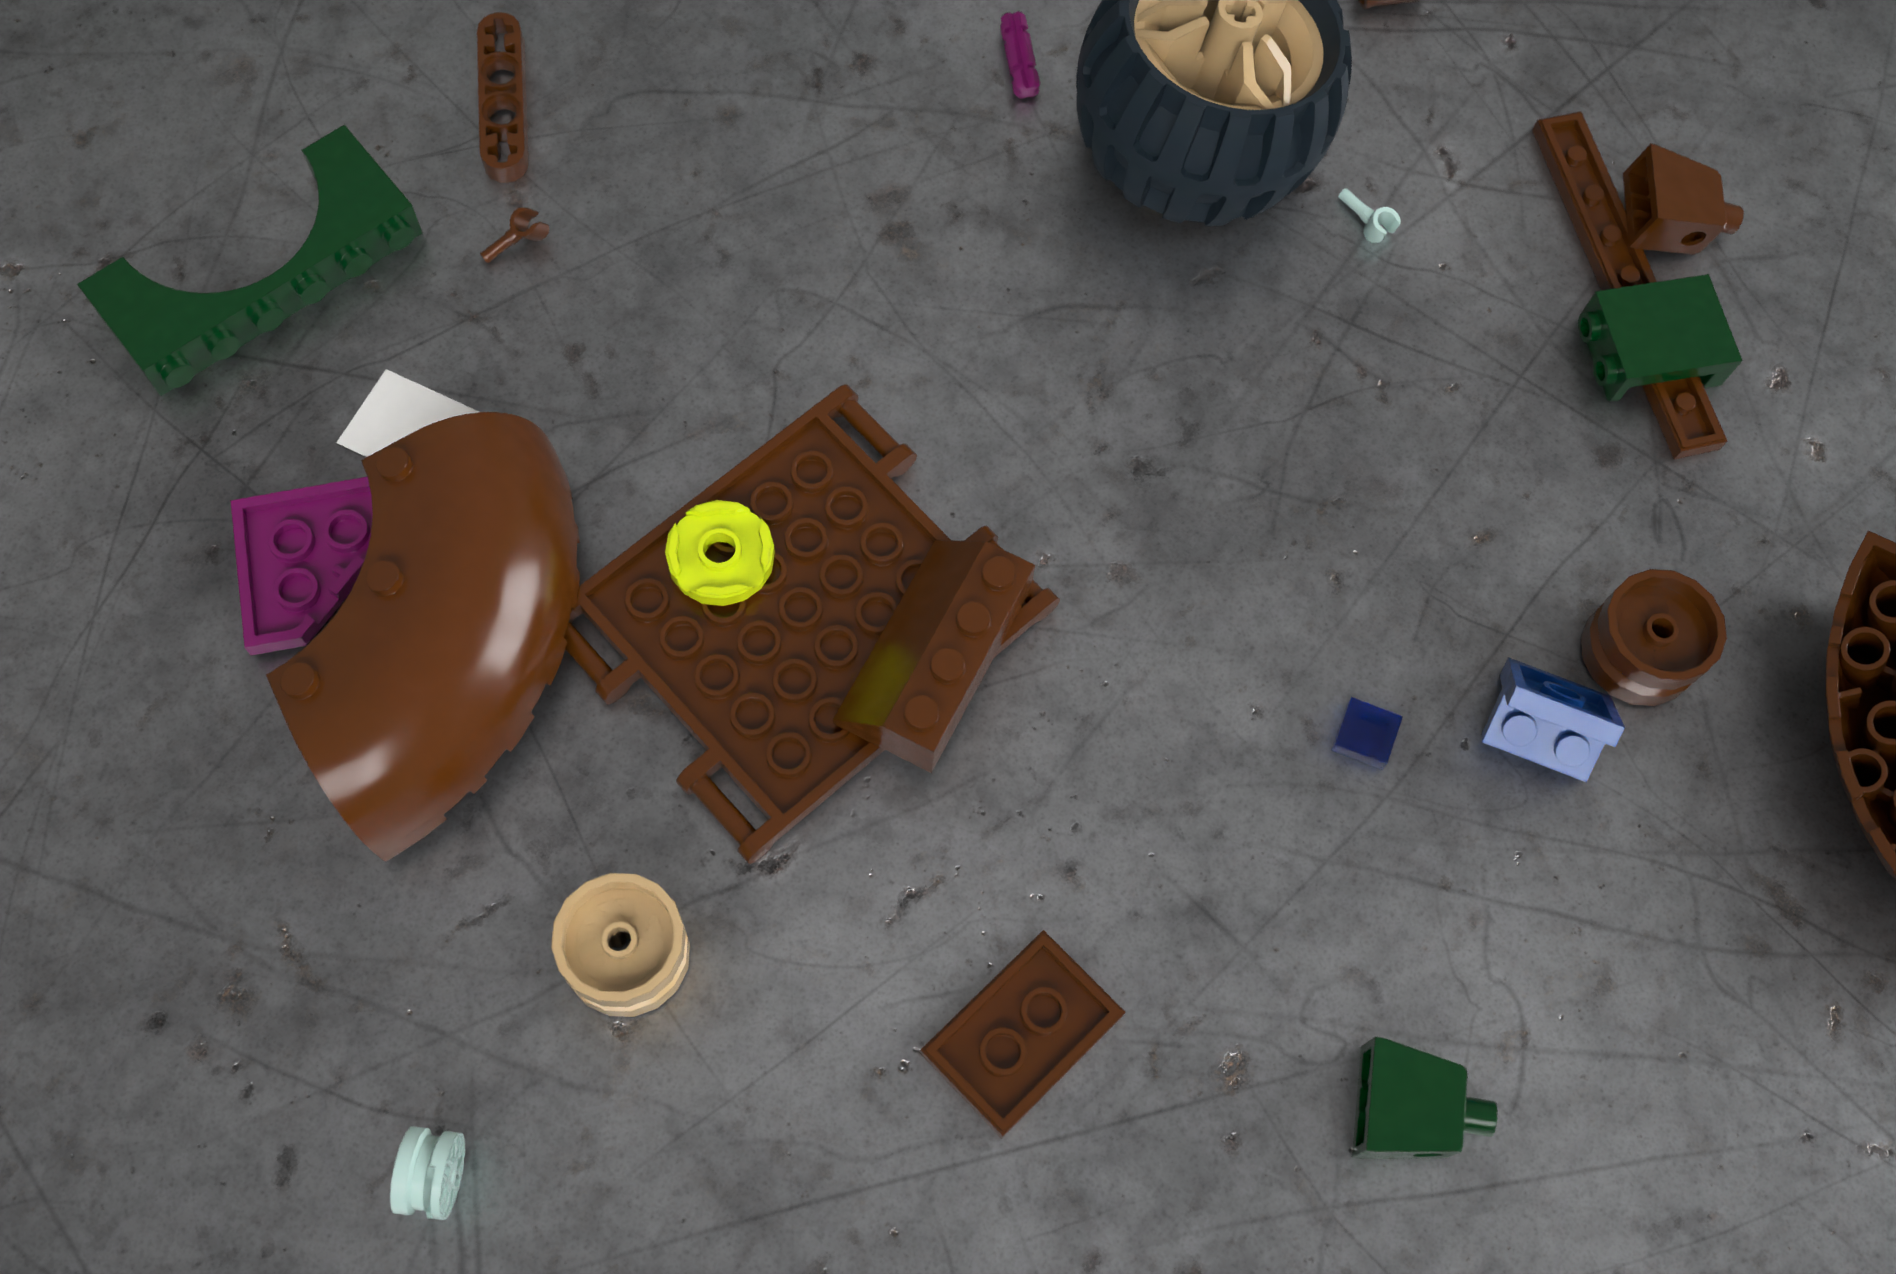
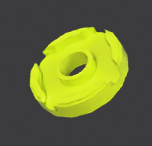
M722 500L698 504L685 512L686 516L679 521L677 526L675 523L668 533L665 549L671 578L685 595L702 604L726 606L745 601L758 592L772 573L775 555L771 533L763 519L761 518L760 520L757 515L750 512V508L738 502ZM716 542H725L735 548L734 555L722 563L710 561L705 556V552Z

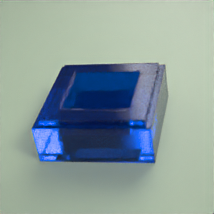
M1351 697L1344 710L1331 751L1383 770L1388 763L1403 716Z

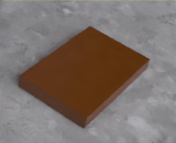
M1043 930L920 1050V1054L1002 1139L1126 1012Z

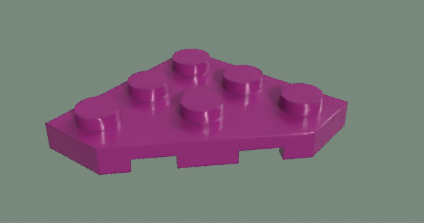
M368 477L230 500L244 648L251 656L307 646L350 594L364 563L371 536L373 513Z

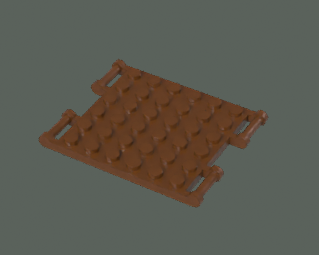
M846 384L841 385L582 583L579 586L576 609L571 611L564 636L567 640L565 650L597 684L595 692L606 704H612L627 693L633 683L642 678L706 749V752L679 774L676 783L687 795L694 793L740 845L737 851L748 864H752L763 857L777 840L884 751V749L833 724V718L935 540H951L892 480L894 476H901L910 469L916 461L917 454L907 444L903 443L900 445L857 402L858 395ZM844 417L883 458L875 463L833 419ZM715 500L738 502L750 508L751 513L757 515L760 520L762 518L768 525L775 550L772 573L763 587L745 601L726 606L702 604L685 595L672 580L665 555L668 533L676 523L677 526L679 521L686 516L685 512L694 506ZM986 525L964 540L987 541L1001 548L996 543L998 536ZM716 542L707 549L705 556L710 561L722 563L734 555L735 548L725 542ZM1032 580L1030 592L1025 600L1026 604L1021 607L995 657L1032 625L1043 620L1056 608L1060 599L1049 588L1042 589ZM582 613L625 659L614 670L572 625L573 620ZM720 768L724 769L769 819L757 830L710 779Z

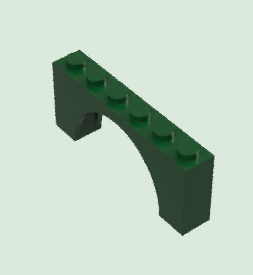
M345 124L302 149V153L318 185L319 203L317 216L308 238L299 251L284 266L258 282L234 290L214 293L187 292L166 287L150 280L133 268L124 257H121L77 284L95 311L160 396L174 388L186 385L199 372L219 360L229 358L237 352L239 347L264 332L274 330L284 319L307 305L319 302L329 291L352 277L364 274L371 265L394 251L404 249L413 239L423 234L412 204Z

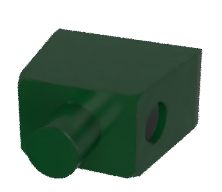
M1375 1036L1362 1045L1360 1051L1352 1157L1359 1159L1451 1157L1461 1153L1464 1133L1487 1137L1493 1136L1497 1125V1104L1495 1101L1466 1096L1468 1072L1467 1068L1463 1065L1386 1038Z

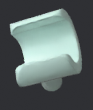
M1347 188L1340 192L1338 198L1366 223L1363 232L1366 240L1369 242H1382L1387 232L1394 233L1400 226V216L1394 209L1381 207L1374 211Z

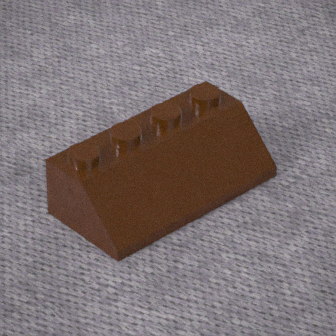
M935 540L834 716L833 724L932 773L1030 592L1035 564L987 541Z

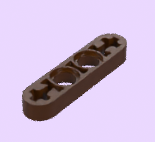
M496 12L484 17L477 28L479 145L486 174L497 182L510 183L523 177L529 164L525 44L519 21L508 13ZM499 34H505L504 48L506 52L497 50L495 41H497ZM499 70H509L515 74L512 80L503 84H496L489 80L491 75ZM508 109L516 113L515 118L506 124H496L490 120L491 116L498 110ZM500 142L508 143L510 154L506 162H498L501 159Z

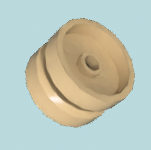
M609 873L585 882L566 898L554 920L551 948L560 974L588 1007L608 1016L636 1017L659 1008L678 991L689 968L690 942L676 903L659 884L637 874ZM626 939H631L626 949L621 951L613 950V947H623Z

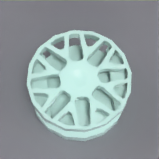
M411 1126L407 1130L398 1150L391 1180L390 1204L393 1213L413 1215L416 1210L426 1212L427 1218L447 1219L456 1201L462 1178L465 1158V1138L463 1133L444 1131L441 1136L432 1135L429 1128Z

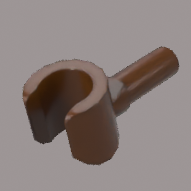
M518 208L514 210L510 217V229L483 250L480 255L489 263L523 238L535 242L543 240L548 235L550 227L548 224L537 222L528 229L529 222L539 212L530 208Z

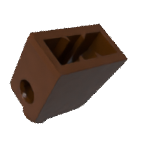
M1650 143L1623 172L1629 247L1694 255L1700 253L1720 233L1732 235L1742 224L1744 217L1743 208L1724 202L1722 178L1716 169Z

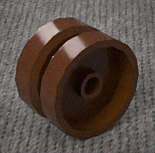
M1649 569L1629 576L1588 618L1581 636L1582 659L1592 679L1610 696L1631 705L1657 706L1676 699L1721 658L1727 640L1725 616L1714 596L1695 579L1673 570Z

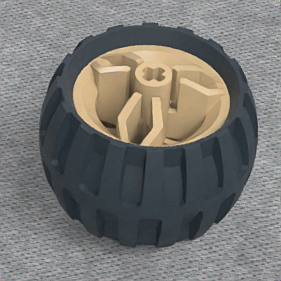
M1102 0L1085 33L1076 73V109L1079 127L1086 148L1091 147L1095 167L1106 181L1111 180L1123 191L1124 198L1139 208L1144 205L1163 214L1164 219L1178 223L1188 220L1204 222L1205 226H1221L1239 217H1243L1245 220L1250 219L1272 208L1308 178L1325 156L1337 134L1346 109L1352 74V50L1349 30H1344L1343 12L1337 0Z

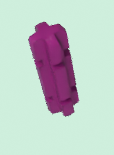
M1020 11L1014 13L1007 12L1001 17L1000 29L1002 38L1006 42L1004 48L1010 76L1014 78L1012 81L1014 94L1020 99L1026 97L1033 98L1039 94L1040 79L1038 71L1034 68L1036 61L1030 34L1026 32L1028 29L1026 16Z

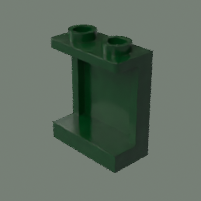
M1709 274L1595 291L1579 315V335L1588 344L1594 361L1593 371L1595 379L1600 386H1603L1609 402L1620 400L1631 387L1699 376L1704 388L1721 386L1743 361Z

